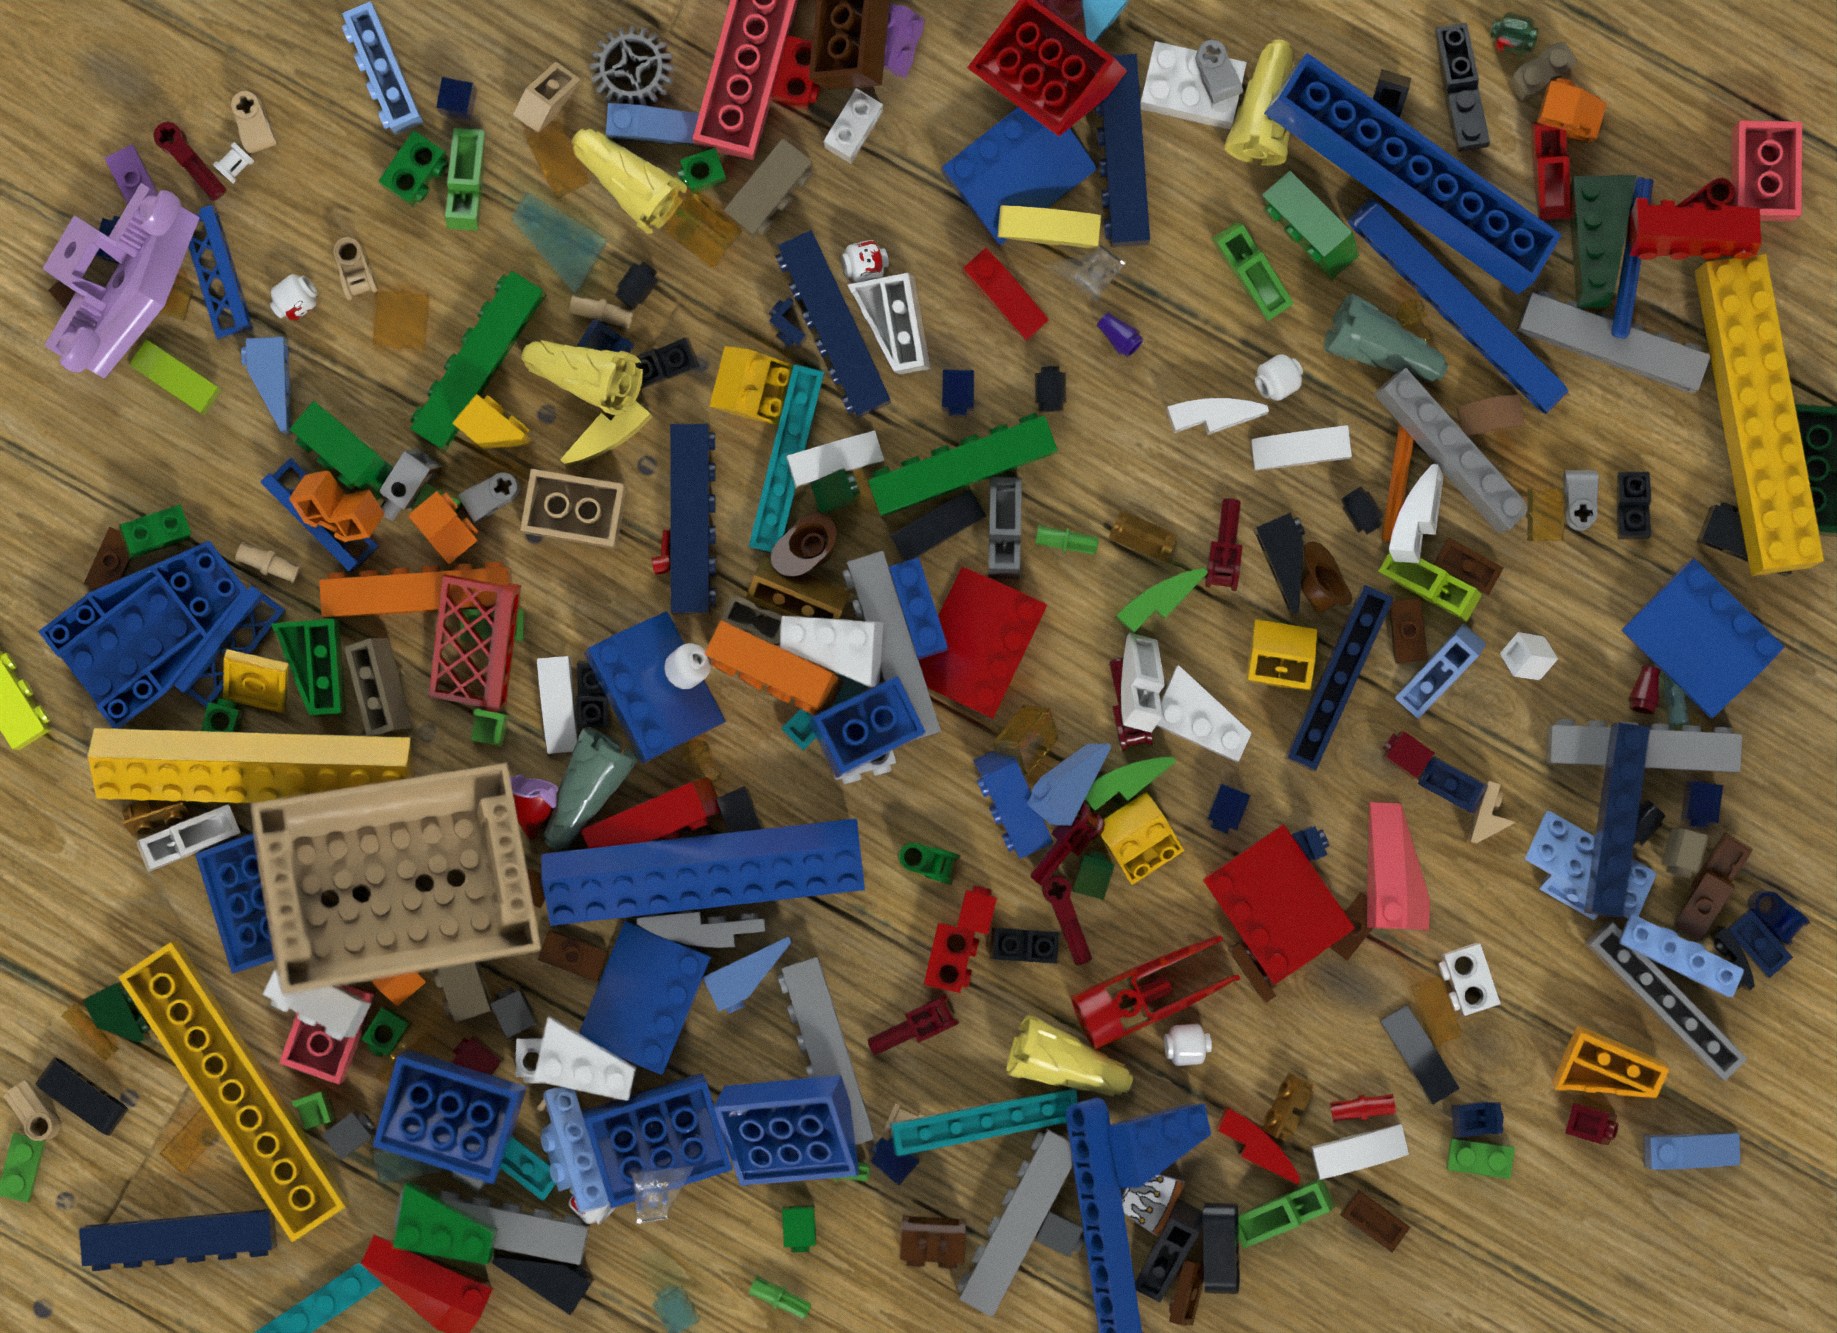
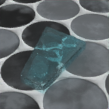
M526 192L511 217L514 224L572 292L576 294L608 241Z

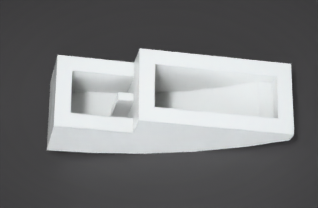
M1231 398L1192 400L1166 408L1173 433L1204 424L1207 435L1264 416L1269 412L1267 405Z
M1348 425L1251 439L1255 471L1317 464L1318 462L1344 460L1352 457Z
M875 431L786 456L795 488L809 484L843 468L846 472H850L884 461Z
M1432 464L1420 477L1399 512L1389 546L1394 562L1419 563L1423 534L1436 535L1444 478L1438 464Z
M1129 633L1124 651L1121 682L1123 725L1152 732L1163 717L1159 693L1165 686L1158 640Z
M571 657L537 659L547 754L573 752L578 741Z
M227 804L138 840L136 844L146 869L150 872L225 841L241 832L231 808Z
M1402 1124L1310 1146L1317 1176L1320 1180L1409 1155Z

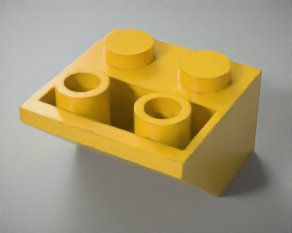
M724 346L709 407L732 415L778 426L793 365L750 349Z
M476 394L453 422L458 429L484 450L528 446L532 441L526 435L529 429L512 415L509 419H506L502 415L506 410L488 395L483 400Z
M1255 619L1245 681L1302 691L1311 690L1316 659L1317 629Z
M1147 791L1104 819L1105 827L1100 837L1131 885L1184 852L1163 813Z

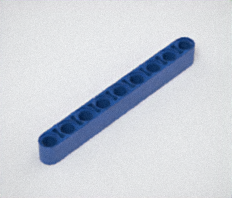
M1369 197L1347 219L1351 228L1538 410L1547 414L1568 393L1569 390L1564 383L1377 201Z
M1096 1097L1070 1105L1066 1111V1120L1099 1333H1142L1121 1190L1107 1131V1125H1110L1109 1112L1105 1102Z

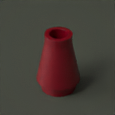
M1642 666L1640 675L1628 698L1631 710L1643 714H1654L1655 708L1659 707L1660 669L1653 666Z

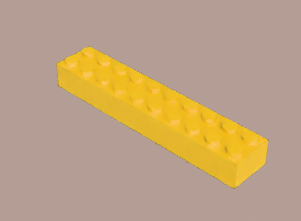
M1763 254L1747 259L1731 258L1707 261L1694 272L1751 576L1812 568L1824 562L1767 256Z
M94 728L88 752V762L96 799L260 803L415 778L411 738Z
M179 941L168 943L118 977L292 1243L351 1204Z

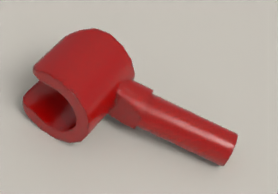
M663 530L661 556L652 558L655 575L665 574L671 570L669 558L670 530Z

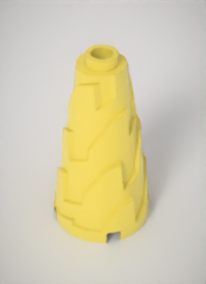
M1273 40L1272 43L1267 44L1265 49L1262 50L1253 78L1248 82L1242 105L1238 106L1230 133L1225 141L1224 147L1226 152L1248 163L1253 164L1254 158L1262 159L1261 165L1276 166L1283 164L1287 159L1290 132L1264 114L1294 67V50L1290 48V43L1284 40Z
M581 129L573 137L571 143L574 145V155L599 179L600 183L617 200L622 209L637 223L636 226L645 233H654L653 229L649 227L652 224L660 229L681 205L683 199L677 194L679 190L686 194L687 186L678 177H672L660 168L621 147L599 131Z
M540 340V342L533 341L526 345L522 351V361L529 372L553 382L560 388L573 393L592 405L602 408L606 413L615 416L622 415L627 411L621 408L624 405L632 407L638 397L642 384L643 369L636 367L635 363H641V361L635 355L623 351H599L585 347H573Z
M1027 1015L1023 1019L1018 1029L1025 1033H1021L1019 1038L1014 1037L1007 1061L1006 1071H1009L1007 1075L1016 1078H1027L1058 1087L1063 1085L1083 1091H1094L1112 1097L1121 1095L1122 1092L1128 1093L1132 1085L1133 1075L1129 1074V1069L1125 1068V1064L1107 1057L1102 1052L1081 1043L1078 1038L1046 1024L1037 1017Z

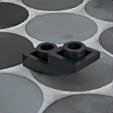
M686 337L659 349H652L638 355L637 357L641 363H635L637 368L643 369L640 389L700 367L691 342Z
M1618 472L1617 474L1618 540L1649 539L1651 537L1649 508L1652 502L1650 472Z
M578 661L577 727H609L610 703L588 661Z
M745 786L716 798L729 833L765 829L762 820L756 813L750 792Z
M1718 926L1710 934L1716 940L1713 946L1725 958L1730 955L1731 958L1728 961L1744 970L1737 989L1742 987L1745 990H1751L1755 987L1753 974L1742 948L1725 926Z
M992 927L990 959L1057 964L1059 932Z

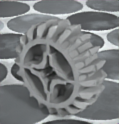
M634 25L630 26L629 34L626 35L623 28L619 27L617 28L619 34L617 38H614L613 34L608 32L606 36L610 43L607 45L603 41H599L597 45L603 52H592L591 55L593 59L600 62L590 64L591 71L599 72L591 77L593 83H601L596 89L598 94L601 95L609 91L605 97L607 103H611L616 97V104H624L625 101H628V104L635 105V102L639 101L640 105L647 106L645 102L647 98H650L654 104L658 103L654 93L658 92L664 96L667 94L666 89L661 84L671 85L673 82L672 78L665 74L675 71L673 65L665 64L673 59L672 53H663L668 48L667 43L661 42L657 44L659 40L657 33L652 34L647 39L648 29L645 27L641 29L639 35H636ZM630 45L645 47L654 56L650 58L647 55L636 56L632 52ZM621 48V61L612 66L611 70H607L610 58ZM628 55H630L632 62L637 66L635 73L637 81L634 80L629 70L624 72L629 67ZM657 66L654 79L648 86L643 88V75L651 71L652 67ZM615 78L617 81L628 80L632 84L634 91L621 90L615 87L609 80Z

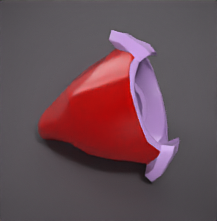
M523 774L516 777L512 776L510 777L518 824L526 837L535 839L542 825L556 807L558 787L552 782L541 779H524Z

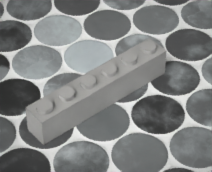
M1539 290L1537 294L1532 292L1527 297L1515 332L1690 394L1699 391L1711 356L1703 353V347L1692 343H1686L1683 346L1673 342L1674 337L1660 332H1656V335L1644 332L1645 327L1631 322L1630 334L1626 339L1616 338L1611 334L1613 315L1600 311L1595 315L1584 311L1585 307L1577 308V302L1567 301V304L1556 301L1555 295Z
M1407 368L1395 373L1374 393L1376 398L1434 463L1439 465L1442 472L1497 533L1510 530L1532 509Z
M880 551L847 562V570L842 571L847 589L853 588L857 599L852 601L856 618H863V621L883 622L880 678H882L884 683L898 676L926 731L925 734L912 741L940 733V726L884 552Z
M1556 719V725L1547 726L1546 763L1605 766L1611 730L1610 727H1607V721H1588V726H1575L1576 720ZM1621 722V723H1627V724L1638 725V723ZM1651 724L1645 768L1741 772L1742 734H1733V728L1714 727V732L1710 733L1701 732V726L1682 725V731H1670L1669 724Z
M1606 921L1584 944L1717 1079L1726 1081L1747 1058L1648 957L1620 944L1619 939L1622 931L1613 922Z
M819 956L782 967L783 974L779 975L778 979L783 994L789 992L792 1005L787 1006L792 1024L799 1023L802 1035L797 1036L801 1053H808L811 1065L806 1066L809 1078L842 1075L851 1105L855 1145L873 1140L875 1138Z
M1048 1128L1044 1134L1038 1132L1030 1147V1149L1035 1151L1029 1162L1023 1160L1015 1176L1020 1179L1015 1190L1011 1188L1007 1190L1001 1202V1205L1005 1207L1000 1218L993 1217L986 1231L990 1235L986 1245L979 1244L971 1259L972 1262L976 1263L970 1274L966 1272L963 1274L956 1288L961 1291L959 1300L991 1317L994 1316L1073 1166L1070 1140Z
M417 1184L420 1188L426 1191L429 1190L428 1186ZM404 1188L400 1192L393 1228L397 1227ZM441 1190V1194L431 1193L496 1228L497 1235L494 1248L578 1265L583 1262L590 1224L583 1223L579 1216L566 1214L565 1219L552 1217V1211L534 1208V1213L521 1211L522 1205L503 1202L502 1207L491 1205V1199L480 1196H472V1200L459 1198L460 1193L450 1190Z

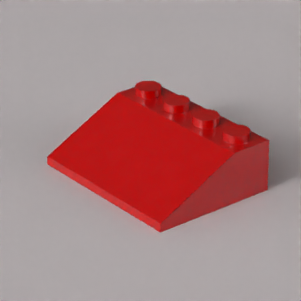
M1018 0L967 67L971 72L1058 137L1108 97L1127 72L1114 57L1036 0Z
M962 566L938 615L948 651L918 660L927 689L993 720L1044 614L1047 604Z
M1282 824L1207 874L1203 879V882L1274 985L1355 929V926L1285 824Z

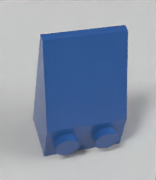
M898 676L814 716L809 721L836 778L926 733Z

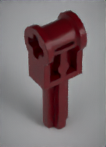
M172 122L159 124L153 134L156 145L167 154L172 155L211 200L216 201L220 199L227 191L226 187L190 147L185 133ZM169 133H171L173 135V138L175 139L174 143L170 144L166 138V135Z
M1225 498L1222 501L1217 542L1211 541L1205 587L1210 588L1211 585L1230 587L1232 591H1237L1243 545L1236 544L1241 508L1240 500Z
M1117 658L1111 660L1109 665L1118 705L1113 706L1112 710L1121 750L1127 751V747L1145 743L1148 746L1153 745L1151 732L1123 725L1121 682L1124 658ZM1135 733H1141V734H1138V735L1127 736V735H1131V734H1135Z
M1085 802L1082 803L1078 814L1081 816L1080 819L1076 816L1072 825H1058L1051 833L1058 841L1030 875L1031 879L1037 884L1044 885L1071 851L1079 857L1088 844L1103 832L1105 827L1104 819L1099 814L1092 813L1090 807ZM1091 823L1094 826V829L1089 827L1087 824Z
M1050 877L1043 885V896L1053 906L1074 964L1077 966L1088 963L1092 960V955L1070 898L1072 892L1071 885L1063 877ZM1055 881L1058 885H1064L1066 889L1061 892L1062 898L1057 899L1055 895L1050 896L1048 894V891L1052 889L1051 883Z
M947 994L905 1014L906 1021L870 1037L867 1041L871 1052L874 1055L881 1054L914 1037L920 1043L959 1024V1020L954 1019L946 1002L948 1000ZM937 1008L939 1009V1011H940V1013H941V1015H942L944 1021L941 1019V1016H940V1014H939Z

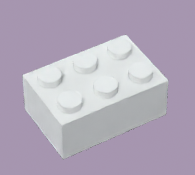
M1155 41L1140 102L1141 110L1230 130L1239 94L1213 105L1196 64L1197 51ZM1206 53L1203 58L1205 60L1210 59L1212 63H1215L1218 55ZM1229 58L1242 85L1247 62Z

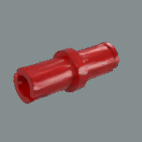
M1393 1094L1367 1098L1361 1095L1358 1096V1099L1330 1102L1333 1123L1357 1118L1366 1121L1371 1116L1396 1114Z

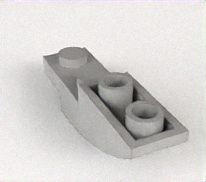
M694 910L676 911L675 914L663 915V913L649 914L637 918V925L651 933L675 942L699 947H736L735 934L766 931L765 918L758 919V913L739 914V921L727 922L726 916L707 917V924L702 922V911L694 912Z

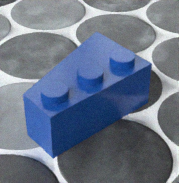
M1006 744L974 759L973 761L981 776L976 781L983 796H990L994 804L989 809L996 824L1002 823L1007 832L1001 836L1008 851L1015 850L1019 859L1053 844L1054 842L1043 818L1027 805L1032 793L1008 745Z
M1205 1103L1181 1105L1107 1125L1119 1187L1141 1188L1209 1137L1211 1130Z

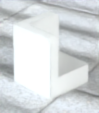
M1520 632L1512 638L1500 653L1514 677L1534 680L1542 679L1558 660L1545 637Z

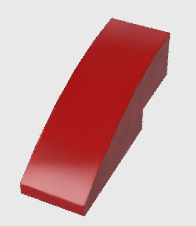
M1537 121L1530 122L1538 218L1541 220L1571 218L1569 155H1567L1566 130L1540 124Z
M1226 1106L1216 1126V1130L1243 1143L1239 1155L1299 1184L1301 1178L1280 1147L1258 1126Z

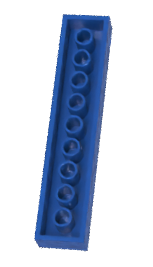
M1306 53L1291 69L1264 112L1269 118L1518 295L1535 282L1562 236L1558 231L1309 53Z
M857 818L541 854L542 884L550 926L865 890Z

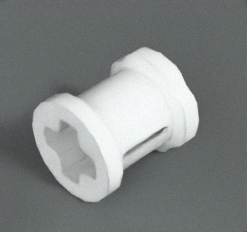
M235 142L231 144L232 149L219 162L215 161L212 164L233 184L236 182L235 177L248 164L252 165L255 162Z

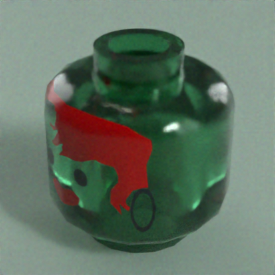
M1508 12L1502 17L1501 21L1495 20L1490 38L1495 39V48L1499 52L1523 57L1527 52L1532 53L1538 38L1539 28H1535L1533 19Z

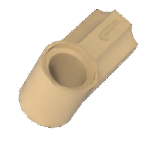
M28 1080L22 1081L7 1091L3 1097L23 1123L24 1131L30 1139L42 1141L57 1136L61 1129L59 1117L55 1113L50 1112ZM40 1118H44L48 1123V1130L44 1135L37 1129V1123Z

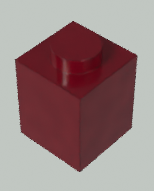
M1401 731L1398 736L1392 733L1383 746V749L1386 750L1383 758L1412 779L1418 778L1435 754V752L1405 731Z
M473 1036L469 1040L464 1037L455 1047L453 1053L457 1056L453 1059L452 1063L492 1075L504 1058L478 1037Z

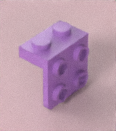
M894 4L889 6L884 69L902 78H907L909 69L913 64L914 53L919 38L923 33L925 22L924 18L908 7Z

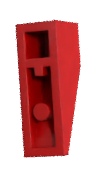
M986 247L963 267L962 274L1025 341L1029 340L1049 321L1010 272Z

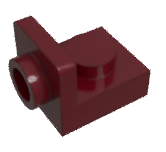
M1573 1103L1565 1134L1598 1144L1609 1145L1610 1141L1615 1139L1618 1132L1619 1123L1616 1122L1617 1115Z

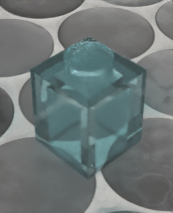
M671 1284L656 1293L658 1299L652 1305L668 1333H680L699 1322L701 1317L682 1285L674 1289Z

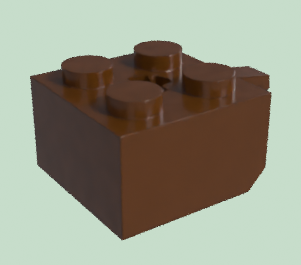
M903 1215L900 1260H906V1266L925 1267V1262H938L939 1268L956 1269L957 1264H964L966 1219Z

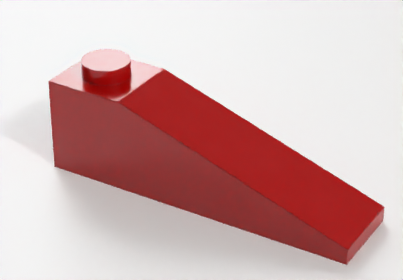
M373 1234L361 1260V1265L435 1329L445 1333H470L480 1319L492 1293L493 1287L490 1281L420 1252L393 1248V1241Z

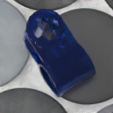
M1758 890L1753 892L1748 899V909L1752 910L1770 932L1787 946H1791L1793 943L1792 938L1803 926L1810 924V921L1800 911L1788 904L1775 892ZM1768 896L1772 903L1771 908L1768 912L1763 913L1760 910L1759 904L1763 897Z

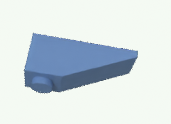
M608 103L606 135L612 141L694 145L692 138L699 113L644 105Z
M284 337L246 338V347L241 348L242 365L247 366L250 377L280 431L284 434H292V431L289 430L291 428L288 340Z
M1462 623L1398 693L1395 699L1419 719L1475 661L1487 643Z
M1108 743L1086 744L1040 777L1032 789L1027 805L1050 825H1072L1111 746Z
M790 936L703 977L718 1011L726 1009L727 1013L730 1014L745 1006L743 1000L752 994L792 943Z
M1739 1133L1644 1135V1166L1651 1170L1740 1165Z

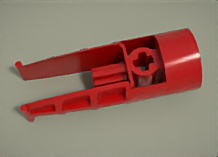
M1220 935L1213 936L1212 938L1172 951L1072 995L1071 1002L1075 1014L1091 1046L1094 1049H1098L1195 1004L1233 981H1239V975L1227 976L1151 1011L1148 1010L1147 1004L1173 993L1170 982L1166 976H1162L1138 987L1135 981L1221 942L1223 937ZM1128 978L1127 981L1131 990H1118L1110 997L1105 987ZM1123 995L1125 998H1132L1133 1004L1129 1005L1130 1011L1120 1009L1119 1003L1123 1002L1121 999ZM1140 1010L1143 1017L1148 1018L1126 1029L1123 1028L1120 1019L1121 1017H1134Z

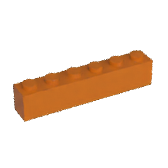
M503 562L484 563V568L472 569V564L453 565L452 571H441L440 566L421 567L422 573H409V568L390 569V575L379 576L378 570L359 571V577L347 578L346 572L328 573V579L319 580L321 617L333 619L439 611L442 578L445 574L507 585L512 583L511 568L503 567ZM450 584L449 595L457 605L469 597L461 586ZM471 588V589L473 590V592H476L477 590H479V589ZM484 590L477 595L485 608H492L496 605L497 592ZM472 600L460 607V609H478ZM448 604V607H447V611H449V610L452 609V608L449 606V604Z

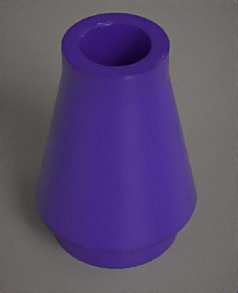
M1109 312L1097 324V327L1103 332L1119 355L1123 354L1127 358L1140 347L1144 340L1139 335V330L1117 319Z

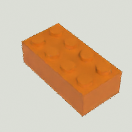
M722 620L704 655L712 659L710 665L731 677H734L737 672L739 673L738 678L744 681V683L758 690H761L764 685L768 687L766 692L772 694L773 697L788 704L793 699L795 700V706L813 716L818 715L819 712L822 713L831 709L844 683L834 673Z

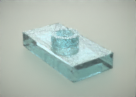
M386 1150L373 1152L379 1184L443 1171L440 1167Z

